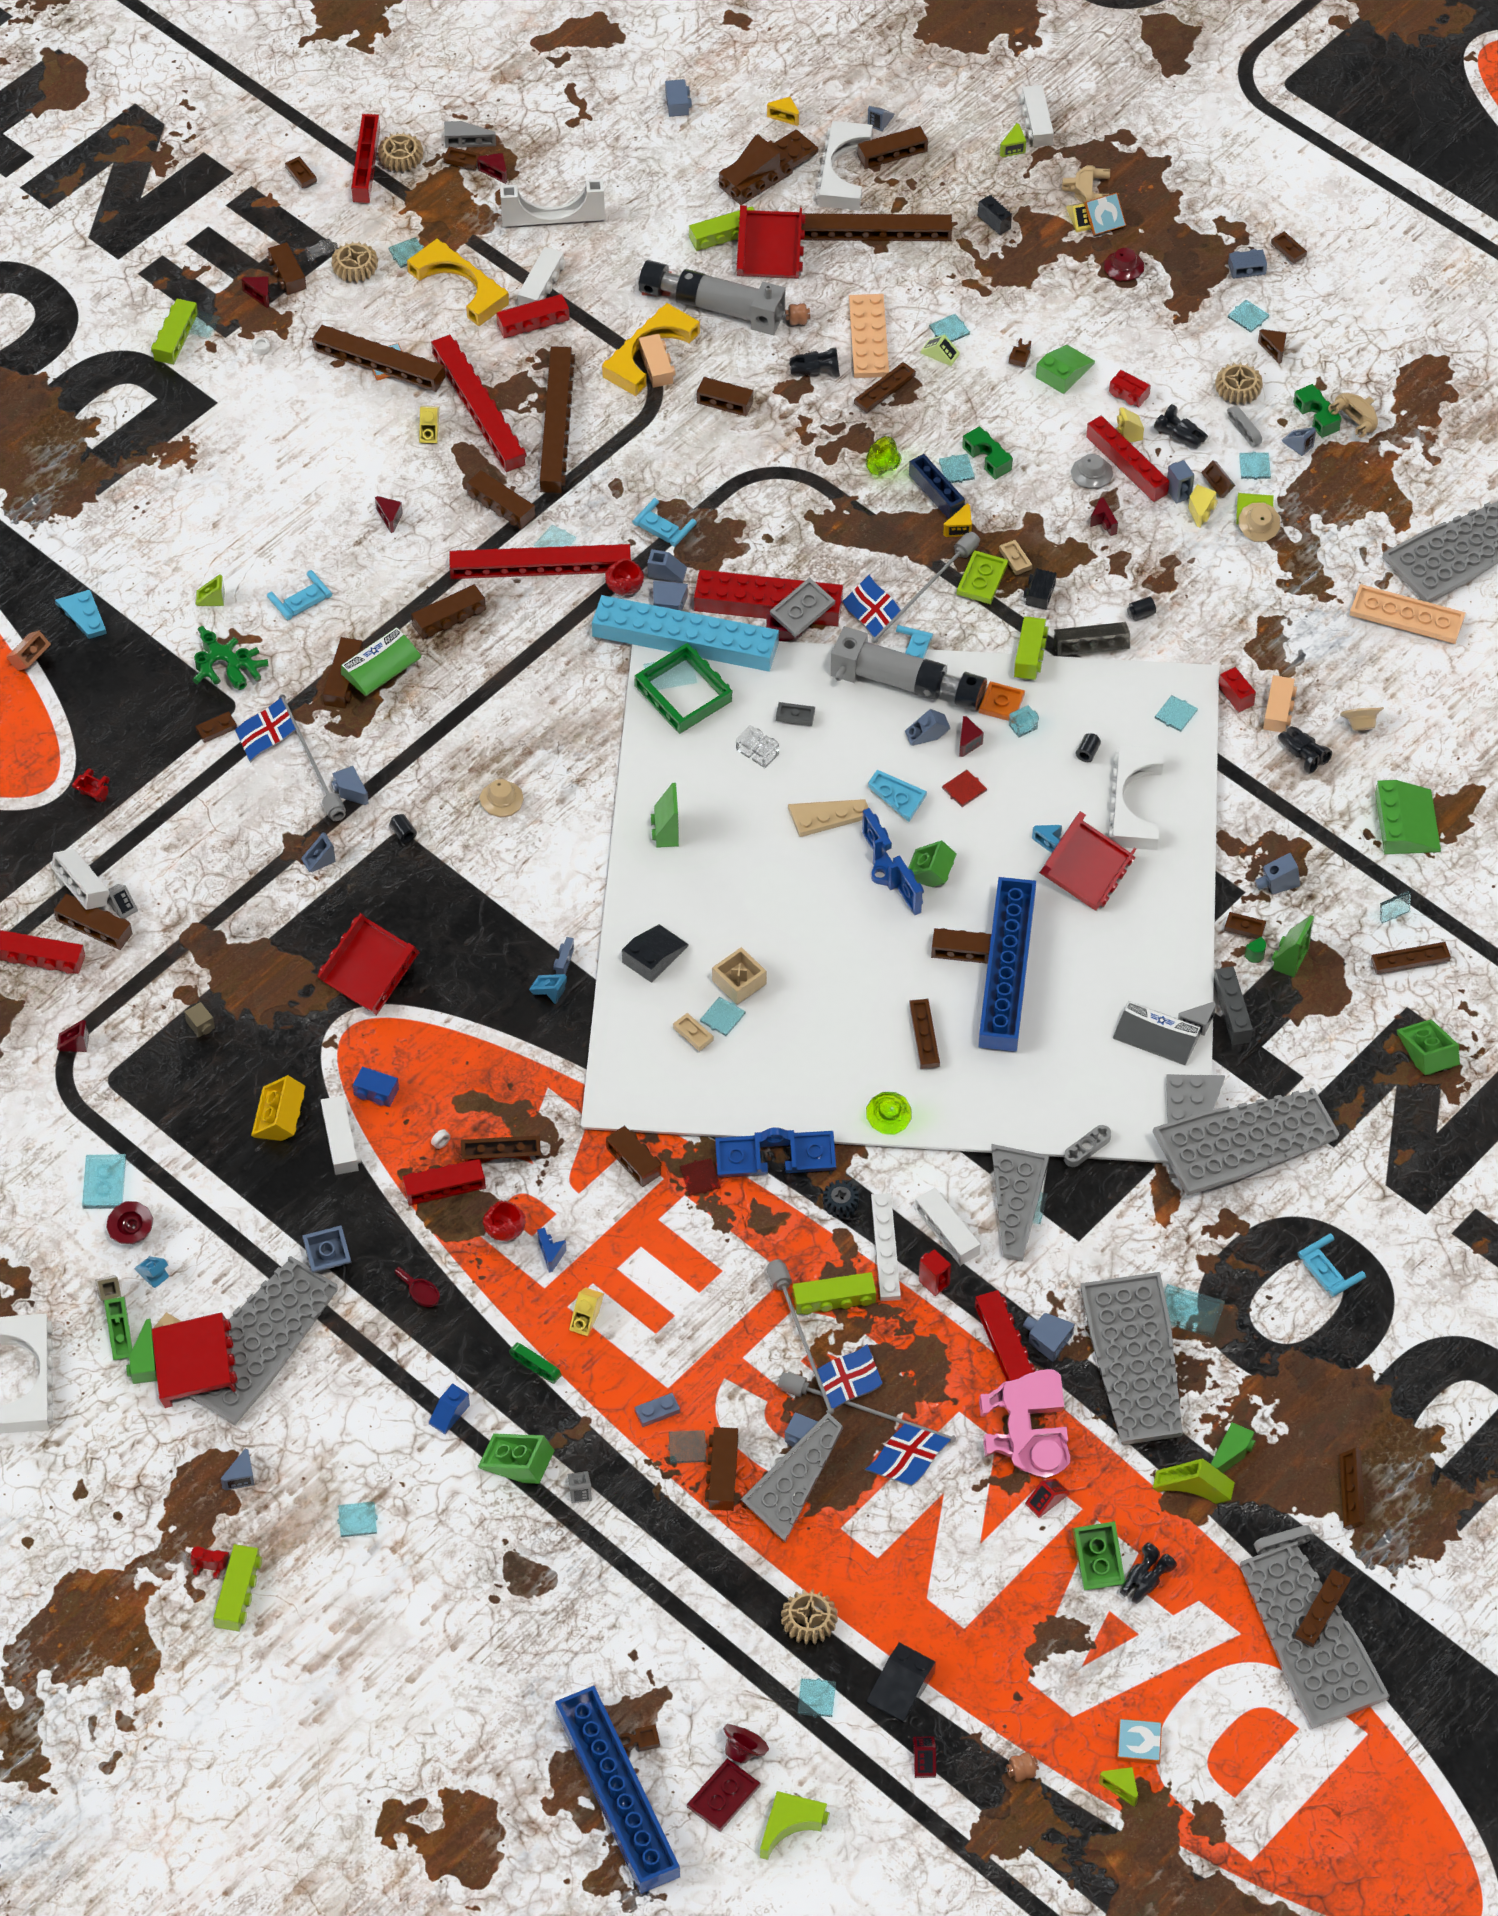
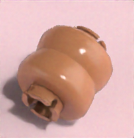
M805 303L798 305L790 304L788 310H785V314L788 315L785 316L786 321L789 320L792 326L807 324V319H810V314H808L810 313V308L807 309Z
M1028 1752L1022 1753L1019 1756H1011L1009 1764L1006 1765V1768L1009 1769L1007 1770L1009 1777H1013L1016 1782L1033 1779L1036 1776V1770H1039L1036 1757L1032 1758Z

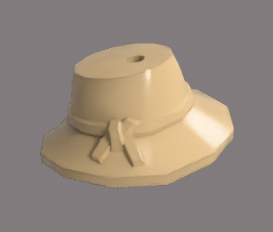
M1252 503L1244 507L1239 515V528L1245 537L1254 542L1268 541L1276 536L1281 527L1280 516L1274 507L1266 503Z
M1384 707L1346 710L1341 712L1340 716L1348 719L1354 731L1369 730L1375 728L1377 715Z
M497 779L483 788L479 796L481 806L489 814L500 818L515 814L521 809L524 801L522 789L515 783L504 779Z

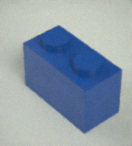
M363 1066L353 1083L355 1096L362 1100L373 1101L380 1106L390 1107L399 1090L398 1078Z

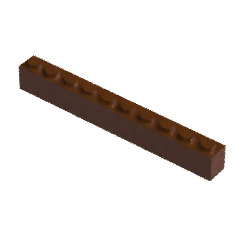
M802 213L806 214L805 225H802V230H805L804 240L952 241V214Z
M551 346L540 469V492L562 493V486L566 485V475H563V472H567V461H564V458H568V448H565V445H569V434H566V431H570V421H567V419L571 418V407L568 406L572 405V394L569 393L573 391V381H571V378H574V367L572 365H575V354H572V347Z

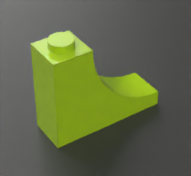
M1202 1458L1156 1470L1153 1489L1157 1492H1188L1218 1504L1231 1500L1235 1482Z
M777 1791L761 1843L760 1858L768 1860L775 1846L793 1833L807 1830L821 1832L823 1824L827 1825L830 1812H827V1803Z

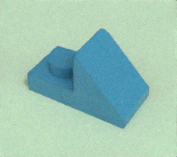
M1036 825L1033 827L1032 839L1052 853L1061 840L1059 837L1061 836L1062 825Z
M565 974L538 975L529 990L533 995L547 994L552 1002L556 1004L565 990L567 976Z
M149 1256L134 1268L154 1288L169 1277L165 1270L168 1263L163 1258Z

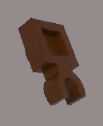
M1019 339L1018 347H1013L1009 357V364L1026 367L1031 354L1030 340L1028 344L1024 345L1022 344L1023 339Z
M656 1724L636 1728L635 1735L630 1733L621 1735L622 1741H630L629 1744L623 1745L625 1751H631L635 1746H638L639 1751L660 1747Z

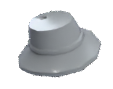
M1088 454L1074 463L1071 469L1073 481L1081 487L1090 489L1104 487L1110 483L1113 477L1112 466L1097 454Z

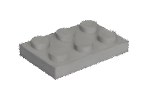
M809 577L771 609L770 615L796 637L835 604V600Z

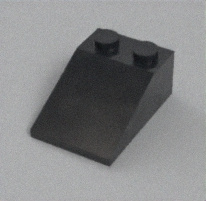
M658 924L634 937L622 949V963L652 983L689 944Z
M899 1642L888 1658L867 1699V1703L904 1723L935 1674L936 1662Z

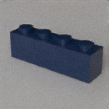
M925 454L909 461V476L948 519L965 506V498Z

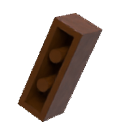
M288 243L268 248L267 262L269 266L273 267L272 270L275 278H279L280 288L284 289L287 295L307 289L305 276Z
M703 377L697 390V404L747 417L754 402V390L712 378Z
M934 928L931 958L988 964L991 934Z
M624 1125L606 1137V1148L642 1188L661 1176L662 1164L656 1156H652L644 1143H640L634 1131H629Z

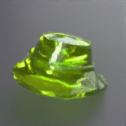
M881 437L870 447L866 457V467L871 474L881 476L887 471L897 469L900 465L902 456L897 450L893 437Z
M881 1092L872 1097L866 1106V1119L872 1128L882 1134H897L906 1129L912 1119L911 1106L906 1097L896 1092Z

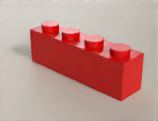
M562 294L496 312L497 325L503 338L513 337L570 320L569 307Z
M470 1159L462 1163L448 1164L445 1167L430 1168L423 1172H413L402 1176L409 1206L486 1189L485 1176L480 1159Z

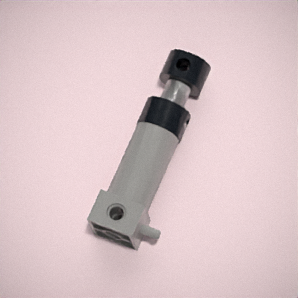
M652 260L645 261L640 273V292L659 297L662 296L664 291L675 293L676 302L749 320L751 321V330L774 335L785 313L786 287L762 281L758 289L689 269H684L681 275L669 272L667 264Z
M843 627L831 652V676L835 677L837 681L846 680L855 683L857 677L862 676L937 700L940 694L944 693L955 697V705L978 711L985 695L987 678L964 672L961 678L948 675L947 665L869 643L868 633L849 627Z

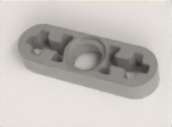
M1235 405L1228 408L1227 415L1229 420L1252 447L1261 444L1262 436L1240 407Z
M1099 1125L1067 1148L1064 1153L1066 1165L1076 1167L1108 1144L1111 1139L1110 1128L1105 1125ZM1088 1142L1091 1143L1093 1147L1091 1149H1085L1082 1145ZM1077 1154V1158H1076V1159H1075L1074 1157L1069 1158L1070 1155H1071V1156H1075V1155Z
M1304 1525L1260 1538L1254 1543L1257 1554L1260 1555L1295 1541L1298 1542V1545L1307 1543L1313 1539L1314 1535L1310 1526Z

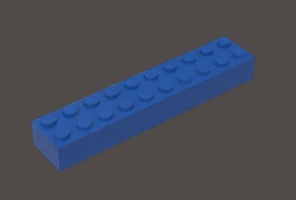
M998 877L978 1048L1017 1052L1036 893L1035 880Z
M595 1686L555 1701L556 1714L640 1894L680 1878V1866Z

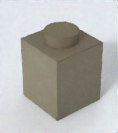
M201 1002L184 1011L187 1024L198 1038L215 1029L212 1015Z
M116 1275L95 1279L98 1296L101 1301L121 1297L118 1277Z

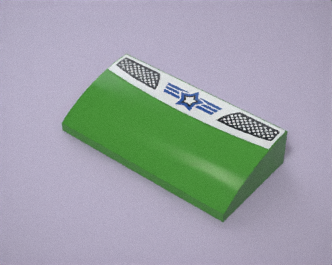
M396 627L342 664L341 675L362 694L367 696L419 660L421 655L410 640Z

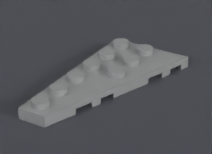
M1167 1074V1122L1170 1123L1205 1111L1214 1110L1225 1075ZM1169 1164V1178H1177Z
M991 1144L1003 1257L1023 1261L1049 1162V1155Z
M829 1413L741 1498V1501L785 1543L843 1430V1426Z

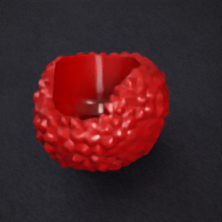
M627 558L614 562L605 573V580L609 589L622 596L638 592L644 582V573L639 565Z
M502 1200L491 1206L487 1213H485V1217H483L485 1232L491 1238L505 1242L516 1239V1237L521 1235L526 1224V1217L523 1211L515 1204Z

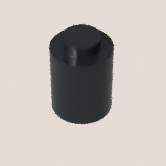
M1149 596L1129 603L1127 613L1130 618L1138 620L1155 614L1156 605L1152 597Z
M1094 733L1085 734L1075 753L1077 758L1083 762H1091L1101 744V740Z
M397 814L391 818L389 826L402 843H408L416 837V829L404 814Z

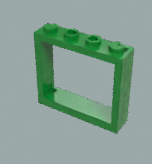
M688 643L634 676V686L679 734L732 702L733 692L730 689V685L726 684L721 679L719 673L714 672L705 659L703 660L697 650H694ZM687 660L719 696L683 718L652 685L651 681Z

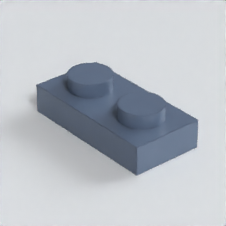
M566 937L564 944L561 943L560 956L559 959H555L553 969L556 970V975H566L574 952V938Z
M673 1393L636 1406L635 1412L642 1427L679 1414L680 1408Z

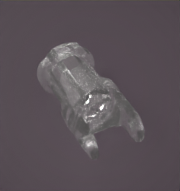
M329 238L320 240L316 245L305 247L306 256L312 262L316 257L325 256L337 249V243L332 242Z

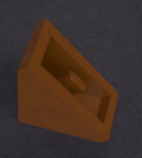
M1266 329L1259 330L1258 343L1279 364L1282 363L1287 333Z

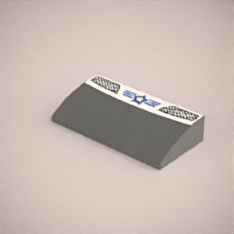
M1128 1001L1113 1039L1186 1066L1200 1037L1201 1027Z

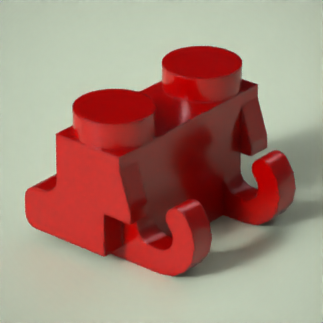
M89 768L83 775L77 777L72 787L79 790L83 795H89L98 802H104L108 795V787L104 786V783H109V777L103 776L101 780L92 777L94 770Z
M199 1546L193 1547L190 1558L191 1565L196 1564V1568H193V1575L198 1576L200 1568L216 1571L213 1573V1579H219L221 1570L226 1568L229 1552L221 1550L212 1551Z

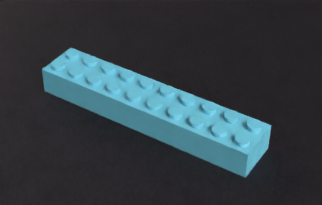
M601 595L592 621L593 637L673 652L688 643L694 650H697L699 656L703 659L770 672L779 644V630L604 595Z

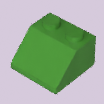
M941 840L915 849L908 869L913 871L917 883L929 887L943 885L949 878L948 875L954 865L957 853Z

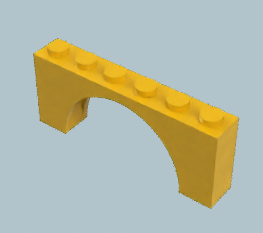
M438 239L407 260L408 273L419 281L440 273L457 274L470 280L475 285L477 292L473 300L466 305L467 318L478 326L509 305V293L505 288L500 287L493 279L488 278L481 270H478L469 261L463 259L458 252H454L446 243H442Z
M666 303L641 328L637 329L635 334L630 339H627L620 349H617L608 360L604 361L602 364L603 378L637 396L647 386L646 374L636 366L633 360L635 353L639 349V338L659 334L660 338L679 339L690 344L700 334V321Z

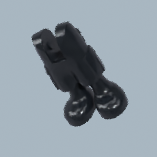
M836 347L821 353L813 351L791 357L789 360L792 375L820 374V369H830L833 376H840Z
M1171 404L1167 408L1165 415L1161 414L1157 418L1154 429L1159 432L1172 434L1173 439L1180 443H1185L1190 448L1197 449L1201 446V442H1205L1208 435L1189 419L1180 420L1177 417V406Z
M1291 726L1287 728V732L1283 731L1278 735V739L1287 747L1289 752L1295 757H1303L1305 759L1304 770L1309 774L1317 769L1319 762L1324 765L1332 757V750L1330 748L1316 744L1313 737L1303 733L1297 727Z
M1148 1542L1142 1547L1144 1555L1142 1564L1133 1566L1120 1590V1593L1126 1597L1134 1586L1138 1587L1131 1600L1135 1604L1141 1602L1148 1593H1151L1161 1582L1159 1577L1162 1574L1173 1571L1177 1566V1562L1168 1554H1163L1160 1558L1158 1548ZM1158 1561V1564L1155 1567V1569L1153 1571H1148L1150 1567Z

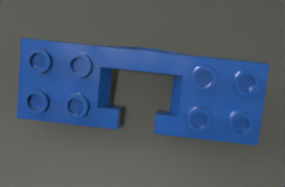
M870 808L863 810L862 833L873 849L874 866L871 873L872 881L876 884L888 886L890 890L897 888L913 914H920L923 904L922 894L924 893L922 885L916 882L913 871L908 869L900 855L894 857L892 862L886 852L892 848V842L888 838L887 830L881 827L878 816L873 814ZM883 872L885 876L879 878L875 876V873Z
M773 1127L762 1132H755L753 1136L715 1138L718 1178L768 1174L767 1162L761 1163L760 1147L791 1145L792 1161H785L786 1173L836 1170L833 1131L794 1133V1130Z

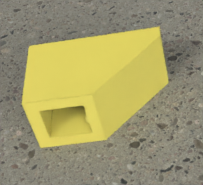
M440 406L420 407L419 443H437Z
M1124 407L1119 408V415L1117 416L1118 427H1116V430L1130 443L1143 440L1144 427L1139 415Z
M1198 484L1189 497L1188 508L1197 527L1201 528L1202 524L1208 521L1210 511L1216 508L1218 500H1216V491Z
M586 1287L578 1293L569 1328L570 1331L589 1336L599 1314L604 1293Z

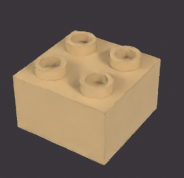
M741 947L712 967V981L738 1005L767 984V971Z

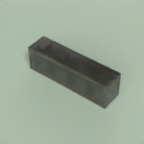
M1126 622L1054 629V646L1058 656L1130 649V631Z

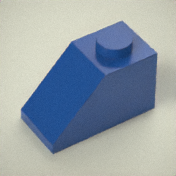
M452 1383L440 1397L429 1420V1425L446 1434L470 1406L469 1393Z

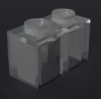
M749 725L736 738V750L748 758L755 753L756 755L752 758V761L766 768L779 755V743L774 738H770L767 735L764 736L760 729Z

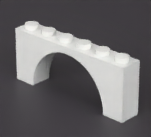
M832 121L831 128L828 127L827 138L829 140L825 142V150L827 152L823 153V162L825 164L821 165V174L823 176H819L818 187L820 189H817L816 199H819L820 207L860 211L862 186L853 185L842 180L834 172L832 166L841 155L857 150L858 143L872 140L873 125Z
M603 179L586 180L584 190L575 200L557 207H543L528 202L520 194L517 184L500 185L503 227L605 220Z
M1119 745V753L1115 752L1114 764H1118V767H1114L1113 778L1117 779V782H1113L1112 793L1116 794V796L1112 797L1111 809H1115L1114 813L1111 812L1110 824L1114 825L1109 830V838L1113 839L1114 842L1123 848L1158 849L1160 824L1145 821L1133 814L1124 802L1123 793L1131 783L1139 778L1149 775H1162L1164 749Z
M47 1313L0 1317V1344L21 1347L30 1352L40 1363L39 1377L33 1388L22 1398L9 1404L0 1405V1434L50 1430V1422H53L52 1409L49 1410V1404H53V1394L49 1392V1386H53V1376L49 1374V1368H53L52 1356H49V1351H53L52 1338L49 1339V1333H53L52 1321H48Z

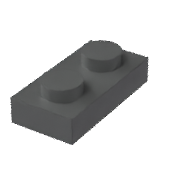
M779 702L776 721L812 726L815 707Z

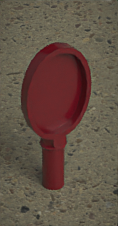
M401 1267L395 1270V1274L406 1285H409V1294L415 1302L424 1307H433L438 1304L440 1294L434 1284L425 1279L414 1280Z

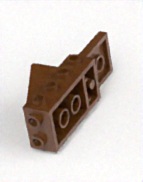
M797 129L775 143L771 140L767 142L757 134L737 161L719 172V187L738 204L743 205L791 175L794 167L817 154L819 148Z

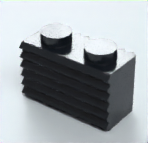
M989 195L978 202L977 213L994 231L1002 235L1011 229L1012 213L1003 207L999 201H996L997 199H994L992 195Z
M1036 568L1034 574H1030L1028 580L1030 586L1025 588L1023 598H1026L1025 605L1047 610L1056 585V572L1053 573L1052 571L1049 572Z

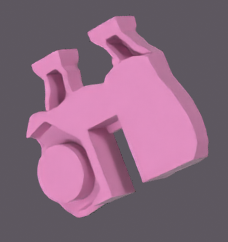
M1052 1369L1032 1372L1019 1379L1002 1383L990 1394L980 1395L981 1417L987 1416L990 1411L997 1407H1005L1009 1413V1434L984 1435L985 1457L992 1455L994 1452L1012 1457L1014 1465L1020 1470L1043 1478L1056 1475L1069 1465L1070 1454L1067 1446V1427L1031 1428L1030 1414L1062 1412L1064 1408L1061 1375Z

